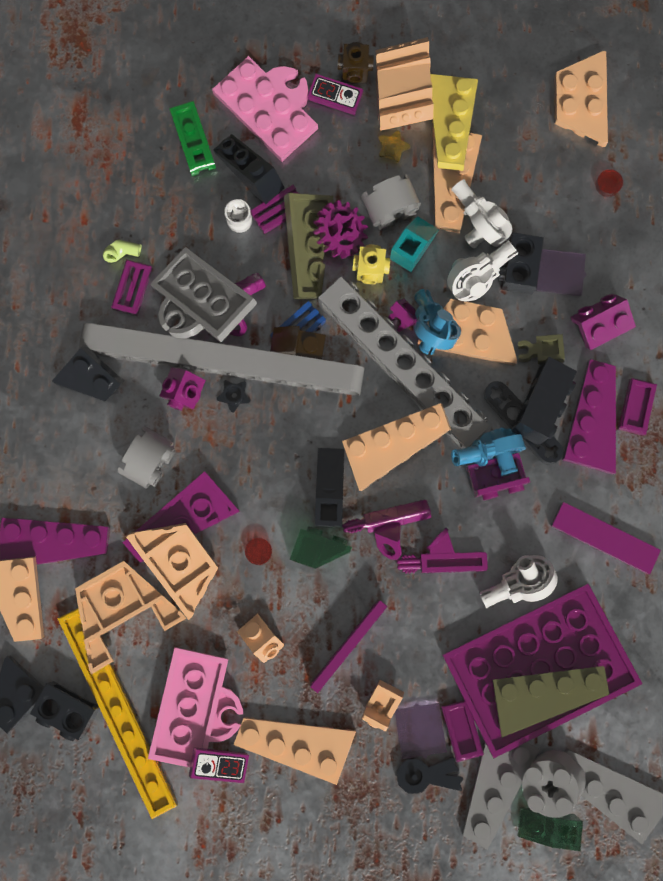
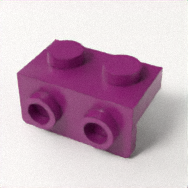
M615 294L602 297L600 302L592 306L580 308L578 313L570 317L572 322L579 326L585 347L589 350L636 327L628 300Z
M512 454L518 472L508 476H501L497 459L489 460L485 466H479L478 464L467 466L474 497L482 496L484 501L499 497V491L508 489L509 494L525 490L524 485L530 483V479L525 475L520 454Z

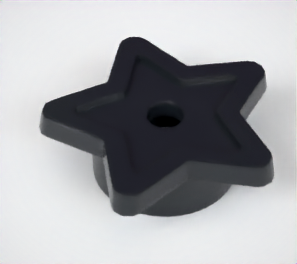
M225 380L223 393L217 397V401L227 403L232 413L236 411L240 404L250 403L251 400L245 394L246 382L243 381L235 384ZM233 393L237 394L235 398L232 397Z

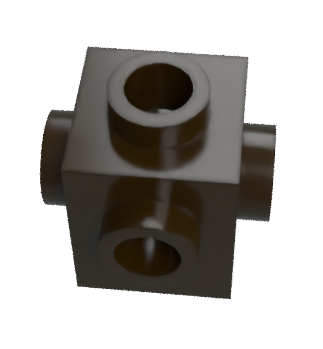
M360 42L344 44L343 54H338V70H343L342 82L367 83L368 71H373L374 55H369V45Z

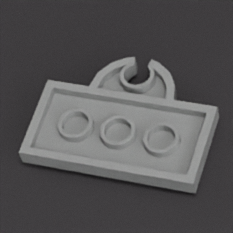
M186 247L150 284L158 293L165 297L158 313L159 322L165 331L169 330L168 332L175 338H188L205 329L222 342L257 304L252 296ZM181 318L176 326L171 327L173 320Z

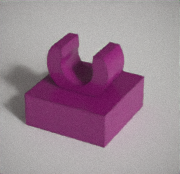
M405 298L396 301L391 306L390 310L393 313L388 316V319L393 321L397 317L401 320V325L397 328L398 332L416 323V309Z

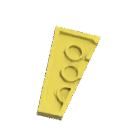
M430 74L432 101L434 104L432 122L435 135L437 166L443 169L463 171L478 79Z

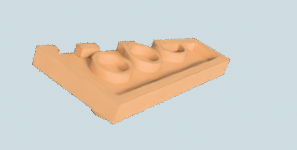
M432 125L434 226L441 230L460 233L465 206L451 189L463 179L471 187L482 135L469 134L463 171L443 169L437 166L435 135Z
M437 404L342 441L359 491H363L374 481L382 478L390 470L405 462L416 452L424 449L451 430L443 404Z
M244 717L233 745L337 785L356 730Z

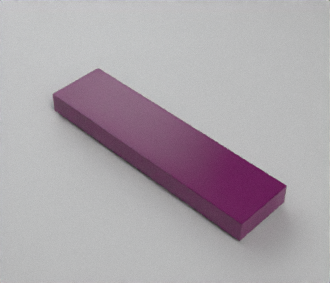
M565 502L561 503L551 524V527L645 574H651L661 552L660 549Z
M381 600L375 602L310 683V688L319 693L388 607Z

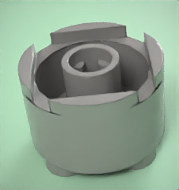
M408 174L404 175L403 180L400 175L384 180L372 187L374 192L369 196L367 191L361 195L374 227L378 226L379 231L393 226L392 221L398 218H402L405 221L416 216V211L421 205Z
M144 426L142 431L145 434L143 436L137 434L122 459L126 466L124 470L119 467L118 473L147 489L150 485L153 487L157 485L163 474L159 471L164 462L170 463L176 450L172 447L173 441Z
M549 750L542 753L532 762L522 780L523 794L530 810L552 818L562 817L572 812L582 796L586 784L584 771L580 764H577L571 758L572 756L563 751Z

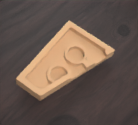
M36 556L0 560V611L14 642L42 639L44 637Z

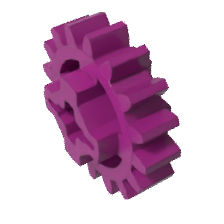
M340 200L333 204L330 202L317 213L319 218L313 222L318 226V229L313 231V233L320 236L317 244L324 243L323 251L331 250L332 257L334 258L340 255L341 259L355 255L360 250V246H365L362 241L368 239V236L363 233L368 226L361 223L365 218L364 215L358 217V208L356 207L351 210L349 202L343 205Z

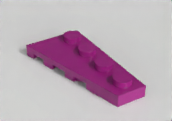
M590 359L586 366L562 460L612 475L616 474V366Z
M204 471L135 532L186 523L195 535L240 511ZM128 539L122 542L140 563L144 561Z
M2 518L0 527V560L36 556V562L39 565L104 555L108 551L110 527Z

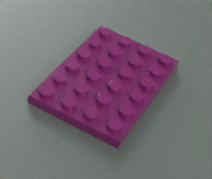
M589 584L442 655L492 758H496L642 685L637 672ZM600 666L605 667L609 695L507 736H500L492 680Z

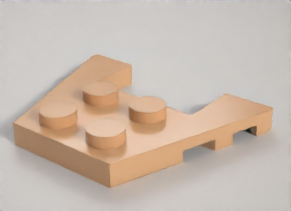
M125 561L75 588L85 639L84 644L89 662L88 667L91 674L114 662L101 636L151 607L164 631L187 619L181 611Z

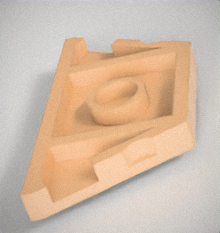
M606 51L599 52L557 71L554 76L555 124L564 129L572 130L574 134L582 138L587 136L598 141L597 145L601 147H606L608 143Z
M450 299L443 309L453 316V319L461 329V335L453 348L449 350H435L515 366L517 364V357L503 310ZM418 339L417 346L420 345L422 340Z
M183 523L127 534L126 538L187 619L192 618L194 610L200 599L204 596L210 580L213 579L218 566L189 526Z

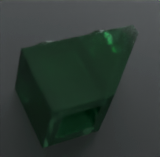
M308 526L307 531L300 529L290 560L313 569H318L349 554L352 547L347 545L348 540L333 535L331 540L322 536L323 531Z
M520 807L518 837L552 848L581 851L583 821L578 816L568 814L552 818L533 812L530 808Z

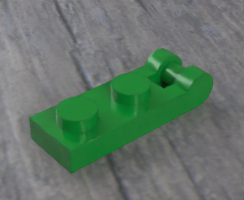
M194 101L169 108L191 175H198L199 171L205 169L209 171L216 169ZM203 153L204 159L195 161L194 156Z

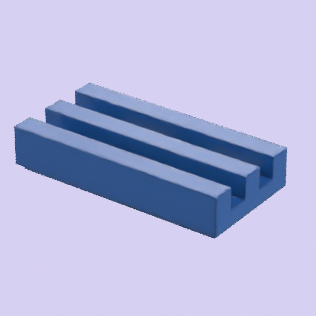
M308 301L279 327L292 326L309 311L310 313L296 326H300L301 330L315 317L317 321L306 330L307 332L314 333L326 322V319Z

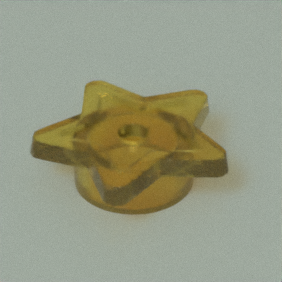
M399 130L391 136L381 135L379 137V141L383 146L379 157L394 159L399 163L402 152L410 149V144L401 140Z

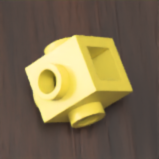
M369 244L365 247L360 246L359 255H354L352 270L357 271V281L365 284H382L384 274H389L390 258H385L386 249H381L380 246Z

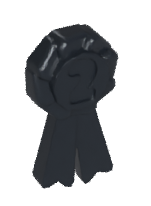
M454 757L447 758L431 766H427L418 758L407 759L402 762L397 770L398 785L408 794L422 793L429 784L462 791L460 783L463 781V777L446 775L459 771V768L455 765L456 760Z

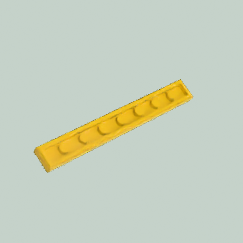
M77 608L57 618L151 819L176 807L178 803L158 761L148 759L151 746L112 664H108L93 674L89 671L79 609Z

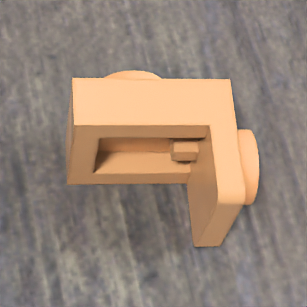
M258 613L237 631L252 653L263 663L274 658L284 646L282 641L273 633Z
M379 680L365 706L362 719L370 726L386 731L393 714L403 698L404 692Z

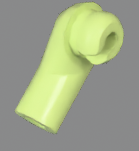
M116 240L104 249L103 258L106 262L112 263L118 261L126 254L139 257L142 245L124 240Z

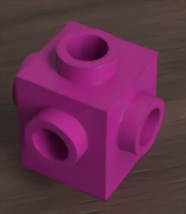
M171 367L167 378L163 381L159 396L168 400L167 405L180 411H182L183 407L194 409L200 399L206 380L187 370Z

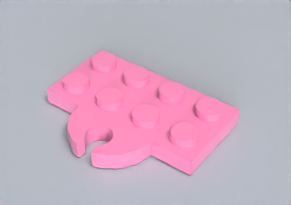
M248 56L220 81L212 91L283 162L318 130V124L303 110L307 104L309 93L307 81L304 77L300 79L297 88L290 89L286 86V83L289 80L296 79L298 70L282 66L273 68L265 73Z
M174 647L148 759L190 767L194 748L208 749L209 742L224 741L238 731L241 726L240 723L235 721L226 724L221 720V714L226 709H232L237 714H243L239 697L231 689L222 686L228 658Z

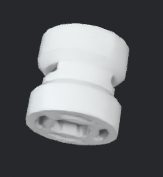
M234 199L226 205L225 217L229 228L237 233L247 231L252 225L249 205L241 199Z

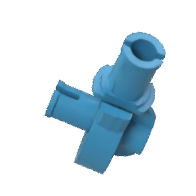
M425 289L417 291L414 298L419 307L415 312L417 321L414 324V331L418 338L422 340L419 349L427 355L429 353L433 355L436 351L435 349L449 350L453 348L461 335L459 325L448 311L444 310L439 303L433 301L429 290H426V292Z
M499 428L483 434L479 440L473 442L471 447L452 450L451 459L456 467L473 462L479 466H485L489 460L497 459L501 476L503 477L518 472L512 454L519 453L525 450L526 447L522 435L512 432L511 429Z

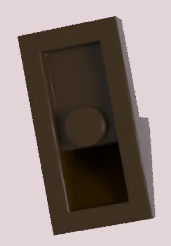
M300 326L274 327L270 352L322 360L326 335L301 331Z

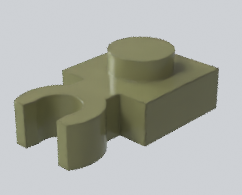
M563 334L536 336L535 344L526 340L518 342V349L528 350L527 354L519 355V362H529L532 358L536 357L538 364H542L548 357L561 363L565 362Z

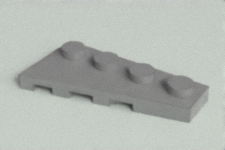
M528 742L496 758H492L486 743L483 744L482 750L484 755L481 756L462 835L487 850L522 784L526 770L540 750Z
M566 748L564 752L572 756L571 758L577 764H580L585 774L586 784L582 797L639 843L643 844L663 816V793Z

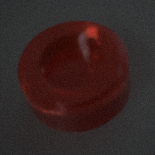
M605 170L596 180V189L602 196H615L623 186V178L615 170Z
M262 538L252 539L245 548L246 558L255 565L267 563L272 557L270 543Z

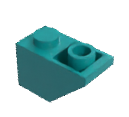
M417 216L404 229L391 249L390 260L412 273L439 232V229Z

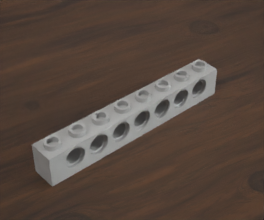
M340 277L318 297L319 306L422 410L437 405L434 399L435 395H445L448 399V404L443 407L451 426V430L446 434L461 449L473 444L490 427L486 423L488 421L487 417L480 410L474 411L468 405V398L461 391L456 392L450 386V380L442 372L437 373L431 367V361L424 354L421 353L419 355L413 349L414 345L405 335L400 336L394 330L395 325L387 317L382 318L376 312L377 307L368 298L364 300L358 294L359 289L352 281L348 280L346 282ZM350 302L355 304L357 308L353 312H347L343 309V305ZM371 321L375 327L369 331L364 330L361 327V323ZM389 339L393 343V347L383 349L379 345V341ZM401 357H406L411 361V366L403 368L399 366L397 360ZM426 376L430 384L422 387L417 384L416 377ZM455 413H463L467 419L466 423L463 425L457 424L453 419Z

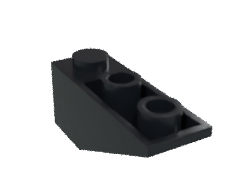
M233 134L213 149L214 153L263 203L267 204L285 189L275 168Z
M318 448L315 528L342 529L344 449Z

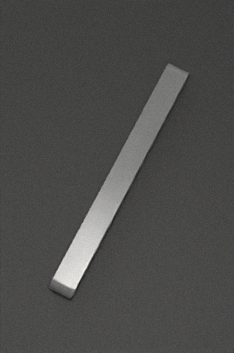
M92 323L83 324L78 348L79 350L82 346L86 345L96 355L347 395L361 394L365 370L363 367L353 364L188 338H175L169 335Z

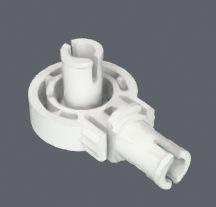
M465 179L459 181L451 189L465 206L463 214L469 215L475 227L464 236L472 248H476L484 240L498 247L509 238L512 233V225L507 214L494 202L487 201L485 197H477Z
M508 240L490 255L482 252L477 257L457 259L453 263L447 278L448 288L460 301L469 302L480 298L489 290L493 280L500 275L498 272L500 271L499 268L518 255V252Z
M525 555L517 560L510 572L502 575V583L479 593L486 608L508 598L512 599L514 603L520 600L539 601L554 591L558 577L552 563L547 558L540 555Z

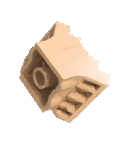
M428 37L375 50L376 94L380 131L433 119L434 104L432 101Z

